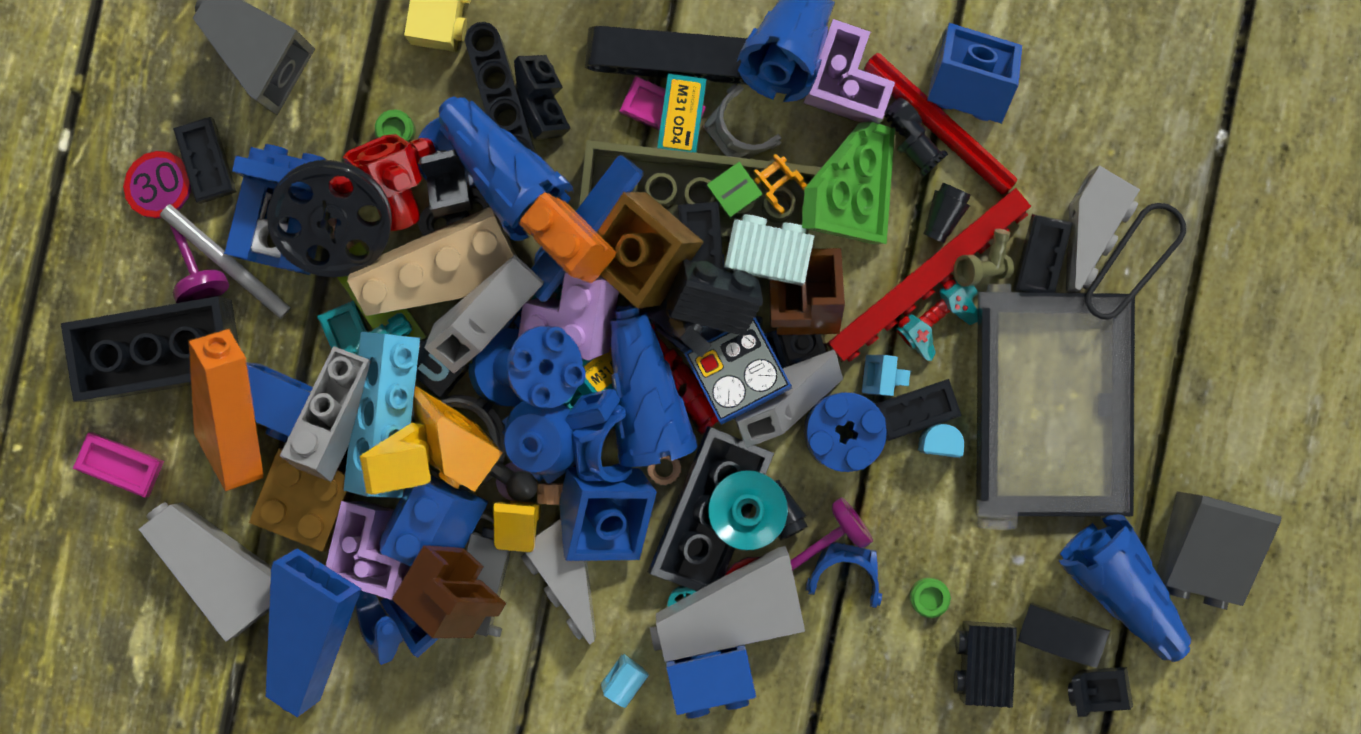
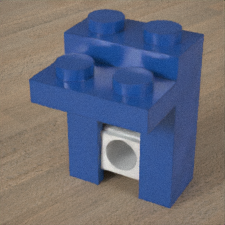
M265 144L264 150L251 147L248 158L235 157L232 171L242 176L243 180L224 254L310 275L311 273L290 263L279 252L277 247L269 248L267 244V236L269 234L267 211L277 184L288 172L302 164L326 159L309 153H303L302 159L287 156L288 149L271 144ZM296 182L290 186L292 194L299 199H308L313 195L311 187L306 183ZM284 217L279 221L280 227L285 232L297 233L301 230V224L295 218L290 217L289 223H287V218L289 217ZM318 245L311 246L307 250L312 259L315 258Z

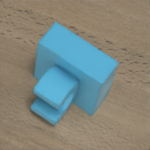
M866 355L862 393L894 396L895 386H909L910 371L897 369L898 357Z

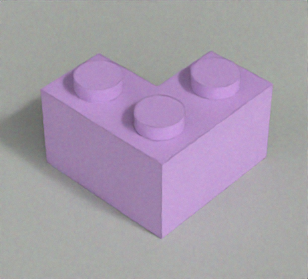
M835 19L832 20L819 58L822 62L810 93L804 100L805 104L860 123L875 122L880 124L895 82L858 69L870 31Z
M565 272L561 300L549 297L546 302H541L536 298L527 301L523 305L518 337L534 327H560L575 341L582 359L591 360L610 351L612 337L610 320L615 318L619 291L601 275L594 282L588 283Z
M341 501L326 566L362 588L361 591L392 600L411 567L380 553V537L394 509L366 501Z

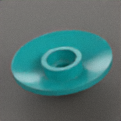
M740 471L727 476L716 486L710 498L709 519L713 530L722 541L737 549L756 550L769 545L781 534L787 521L788 505L782 489L772 478L760 472ZM753 504L756 507V515L753 518L747 519L743 517L742 508L744 505Z

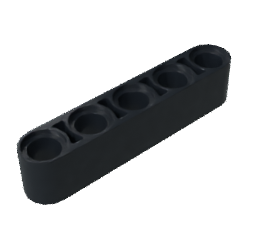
M477 22L467 30L465 44L485 112L499 127L510 132L526 148L537 154L528 123L523 113L516 82L502 38L492 24ZM484 36L494 38L495 42L490 50L484 52L476 50L475 46L480 38ZM494 73H502L506 76L505 83L498 89H491L486 85L487 79ZM514 110L517 113V117L513 124L501 126L497 123L498 115L502 111Z
M592 26L588 29L585 68L602 73L667 78L668 74L704 78L707 79V82L747 85L738 72L741 59L737 62V58L747 38Z

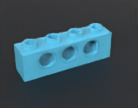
M361 332L358 356L367 358L371 362L348 446L343 491L367 497L403 498V489L373 495L367 494L360 455L411 423L420 338Z

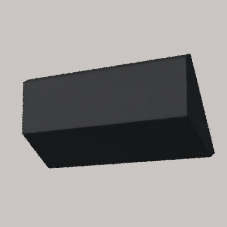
M707 426L647 572L696 591L724 577L735 548L722 541L712 528L709 519L711 495L716 486L733 473L756 471L766 475L774 453L756 445L746 448L743 440ZM753 504L743 506V517L748 519Z

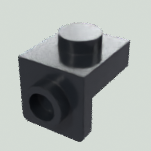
M455 149L449 151L441 150L432 155L419 158L420 167L427 179L430 210L435 218L473 209L468 172Z
M1127 667L1079 670L1072 677V682L1068 684V697L1071 706H1076L1078 717H1087L1090 712L1131 710L1133 701Z

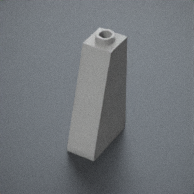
M165 502L146 515L149 521L139 528V531L225 642L237 637L269 612L272 566L184 503L168 506Z
M786 546L772 550L656 613V626L650 627L654 650H662L664 662L805 632L790 557Z

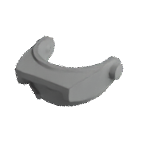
M734 84L726 91L728 95L710 115L703 128L725 156L750 159L766 150H774L781 144L780 140L782 138L779 134L763 144L751 145L735 139L727 130L723 119L724 111L727 104L744 89L740 84L738 86Z

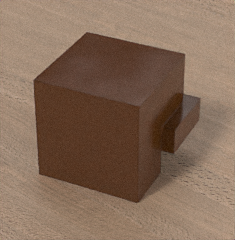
M841 248L811 249L806 279L802 286L769 279L771 328L776 327L777 335L840 334L845 307Z
M423 545L392 598L431 638H473L485 617H499L507 604L482 580H476L484 566L464 548Z

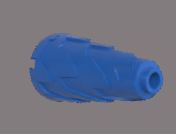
M778 0L773 10L768 11L758 29L754 28L737 58V62L741 59L738 72L746 84L757 93L772 100L776 93L786 94L783 102L797 101L807 96L815 83L822 62L819 58L828 35L827 25L835 1Z
M454 96L441 104L438 110L439 122L441 124L439 129L456 150L467 172L473 178L477 189L500 220L504 232L512 240L521 241L530 238L519 224L520 219L544 192L569 203L571 198L565 190L567 192H574L573 186L569 181L560 175L558 171L555 172L540 156L526 148L510 132L499 127L472 100L469 102L465 97L457 98Z
M636 306L616 310V318L610 320L612 333L611 356L614 372L611 376L612 388L615 389L620 399L617 405H621L626 410V417L615 424L619 463H621V466L641 467L661 464L660 458L669 455L671 461L684 457L697 449L696 437L693 433L683 398L677 393L670 364L664 359L646 312H640Z
M1116 514L1101 518L1107 527L1098 530L1092 523L1075 535L1060 553L1064 560H1059L1067 574L1072 576L1081 587L1090 592L1114 618L1121 620L1159 658L1170 660L1171 662L1183 659L1190 651L1191 637L1170 599L1169 591L1153 567L1146 549L1124 515Z

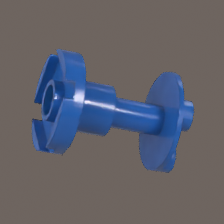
M534 327L525 331L519 337V329L502 328L485 348L473 358L472 364H469L468 373L474 390L482 399L498 406L516 407L524 401L533 407L554 408L568 401L576 392L577 387L583 384L586 377L585 369L582 366V356L577 344L560 327Z

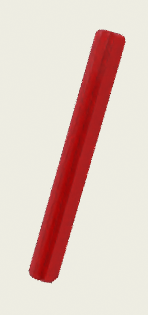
M876 53L868 60L864 67L865 71L894 81L895 84L891 95L895 99L901 97L909 102L920 115L922 123L996 191L1004 195L1016 184L1017 178L939 106L927 101L928 96L883 55Z

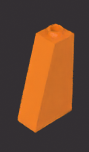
M229 329L190 340L194 435L225 492L262 479L263 468L245 355Z

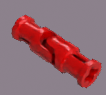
M651 324L652 328L655 331L656 327L653 324ZM656 334L664 359L670 364L677 393L683 398L687 413L699 426L697 431L702 435L706 431L707 426L712 427L719 420L693 371L683 363L678 353L674 349L669 350ZM683 384L687 385L686 391L679 390V387Z

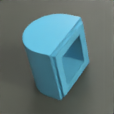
M937 424L924 429L921 433L918 451L925 454L960 458L964 452V439L960 431L954 426Z
M623 654L601 682L603 695L617 705L626 708L649 674L638 663Z

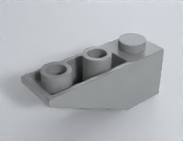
M1100 165L1089 171L1070 203L1069 221L1073 225L1067 249L1066 291L1068 293H1075L1082 288L1085 290L1089 288L1098 274L1099 270L1095 268V265L1101 255L1107 256L1118 240V236L1114 233L1121 221L1126 223L1138 206L1134 199L1140 189Z
M516 255L512 256L434 323L424 348L452 373L457 372L485 348L543 285L544 281Z
M333 346L280 454L283 459L296 469L329 482L332 481L349 446L371 362L369 359Z
M834 349L783 368L792 389L734 418L746 448L784 434L843 380Z
M559 519L535 536L533 552H525L521 558L533 575L540 573L548 584L544 591L555 607L560 605L564 607L570 616L566 622L573 634L579 640L584 637L590 645L595 641L597 635L587 561H566L564 558L561 519Z

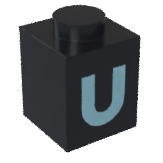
M428 338L425 341L420 339L416 378L436 395L444 398L448 396L467 373L469 367L465 364L457 372L452 373L424 348Z

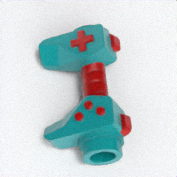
M956 280L947 281L940 290L941 300L919 318L913 314L903 317L899 321V327L896 328L897 333L911 349H916L919 355L927 361H932L936 351L933 345L931 327L949 312H953L969 325L978 322V309L972 302L973 298L978 294L975 286L963 287Z

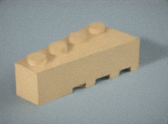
M488 207L382 254L372 265L349 274L347 282L365 316L464 298L512 256L516 255L502 228L500 220L493 210Z

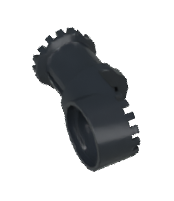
M898 97L886 108L884 117H889L887 122L892 121L893 123L890 126L892 128L895 127V131L899 132L906 139L897 148L900 154L906 153L919 167V174L923 178L948 153L945 150L940 151L925 135L926 129L921 125L922 119L920 115L904 98Z

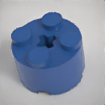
M846 392L829 395L814 405L806 416L803 433L807 448L817 462L836 471L853 472L866 468L879 457L886 442L887 430L884 415L871 400L856 393ZM849 422V430L853 432V436L851 439L845 438L843 443L839 441L840 434L835 432L837 425L844 426Z

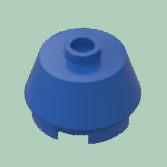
M524 401L519 403L509 414L504 430V445L510 460L520 469L537 475H554L567 469L575 460L572 436L574 430L571 429L566 420L570 410L563 404L554 408L533 407Z

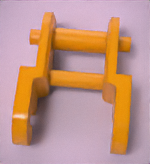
M774 154V162L761 173L757 169L753 171L756 176L754 181L756 184L761 182L768 191L765 195L766 199L782 215L785 213V209L778 204V200L773 195L775 190L788 180L793 179L804 192L808 184H805L804 178L797 169L793 173L785 164L787 159L784 156L780 158L777 154ZM780 168L785 176L771 186L766 179Z

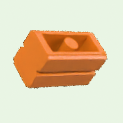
M546 192L536 199L520 219L519 224L530 235L534 236L533 239L570 276L585 282H594L617 253L567 202L555 198Z

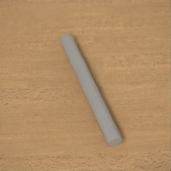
M169 204L163 209L160 216L277 317L282 319L291 309L289 305L233 257L224 254L225 251L176 208Z

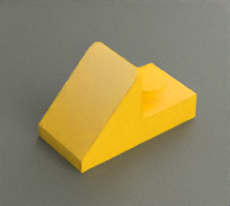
M410 423L360 455L367 494H379L425 485L430 482L428 462H430L429 446L424 424Z
M502 500L494 503L495 548L499 550L533 552L537 521L541 519L542 504Z

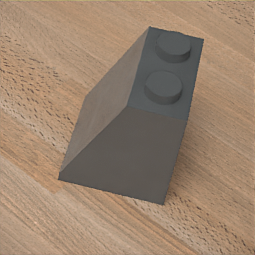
M197 0L195 5L196 13L193 16L196 24L248 95L270 112L278 115L315 48L297 30L243 0Z
M1177 492L1157 573L1164 585L1167 586L1166 588L1170 595L1189 600L1192 592L1205 596L1204 604L1227 610L1229 603L1243 606L1278 530L1282 516L1203 495Z

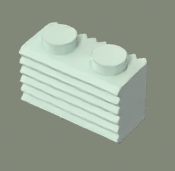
M744 214L742 221L734 219L724 269L733 272L745 271L752 276L801 286L805 283L814 235L805 234L806 229H803L802 225L783 223L782 229L766 226L767 219L759 216Z

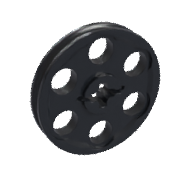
M334 160L308 162L288 172L277 184L267 211L269 233L279 252L296 267L311 274L324 277L348 276L355 271L372 265L381 256L388 243L392 224L391 207L381 186L363 170L351 164ZM337 176L346 177L352 182L353 189L348 193H338L331 187L330 181ZM296 182L306 183L311 187L313 195L308 199H299L292 194L290 186ZM366 205L374 206L380 211L381 218L375 222L365 221L360 217L358 210ZM325 208H327L328 213H330L333 219H337L335 231H333V227L330 226L328 220H323ZM284 217L295 218L300 222L301 230L297 233L285 232L280 227L279 221ZM352 240H362L368 245L369 251L364 255H354L348 250L347 243ZM314 245L323 246L329 251L330 257L324 261H316L309 256L307 250Z

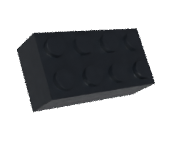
M219 296L61 323L73 402H96L191 385L190 340L229 329L239 345L232 300Z

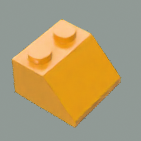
M415 386L413 398L415 422L425 425L429 446V463L440 470L438 476L450 486L458 489L462 484L475 492L503 452L475 421Z

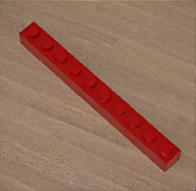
M1017 188L1010 191L840 331V334H837L826 343L831 350H835L837 358L841 362L846 359L848 362H851L860 354L858 351L860 347L864 344L869 347L879 339L877 333L882 329L888 331L898 323L896 318L903 313L906 316L916 308L914 303L920 298L926 300L935 292L934 286L939 282L944 285L954 276L951 272L954 271V265L958 257L973 255L976 252L982 254L991 246L989 241L993 239L995 229L1010 231L1007 226L1013 221L1017 224L1028 216L1026 211L1032 206Z

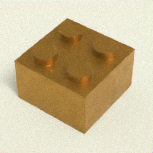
M623 192L597 231L617 252L614 259L600 275L637 308L659 306L666 298L683 261L688 259L691 262L704 241L647 192Z
M278 448L249 523L321 552L329 550L341 501H352L355 494L343 491L346 469L338 467L332 481L329 482L296 469L280 456L283 448Z

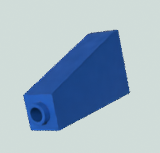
M298 548L274 561L271 567L266 697L295 717H299L321 700L362 589Z

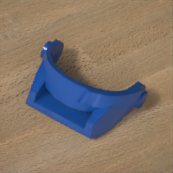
M621 405L615 407L606 422L575 429L572 432L578 478L584 481L619 482L627 479L632 473V467L621 466V463L605 467L601 463V452L605 437L614 424L626 417V410Z
M833 542L824 548L811 577L807 579L805 590L808 591V594H815L819 577L825 569L839 562H850L865 568L872 583L870 607L876 608L877 605L880 606L882 593H879L876 551Z
M361 591L356 602L360 632L372 654L382 665L392 661L399 644L403 642V638L394 619L386 616L377 596Z

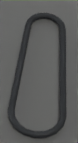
M1155 203L1148 205L1140 212L1086 294L1085 303L1093 316L1104 320L1118 316L1181 244L1186 234V222L1183 215L1175 207L1166 203ZM1157 208L1172 212L1180 224L1178 238L1116 310L1109 314L1098 312L1092 305V295L1145 215Z

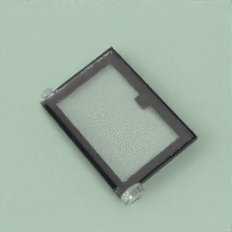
M988 284L987 292L978 293L976 515L978 516V528L997 530L1017 529V516H1110L1116 514L1134 516L1135 297L1118 316L1104 320L1093 316L1088 310L1085 303L1087 293L1011 292V284ZM1093 293L1091 302L1098 312L1109 314L1116 310L1129 294Z

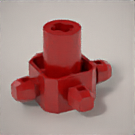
M397 134L384 135L346 152L343 156L344 162L369 174L386 194L392 213L391 231L403 230L419 221L420 212L411 188L418 185L422 180L417 163L420 164L419 158L436 152L434 144L430 139L419 138L409 143ZM337 176L330 181L331 187L338 193H348L353 189L352 182L346 177Z

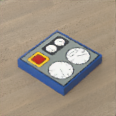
M753 318L746 336L724 332L709 340L708 342L711 344V347L702 358L691 350L684 353L721 425L792 389L756 318Z

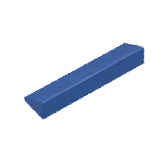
M619 155L576 212L597 232L622 193L631 192L644 175L642 174L643 171L626 157ZM545 251L531 269L544 281L543 285L534 293L541 302H546L563 281L566 272Z

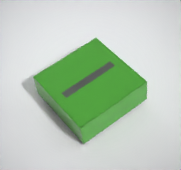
M740 161L706 186L729 219L763 195Z

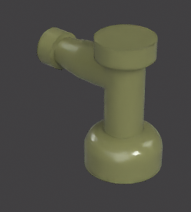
M995 229L994 241L990 248L988 261H981L974 255L958 257L954 265L956 281L961 286L968 287L977 285L982 277L996 276L998 279L1011 277L1014 271V264L1012 259L1005 255L1010 232L1004 229Z

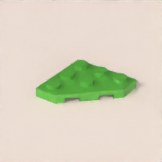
M861 122L855 127L805 187L804 204L802 207L803 229L870 244H887L894 128L875 122Z

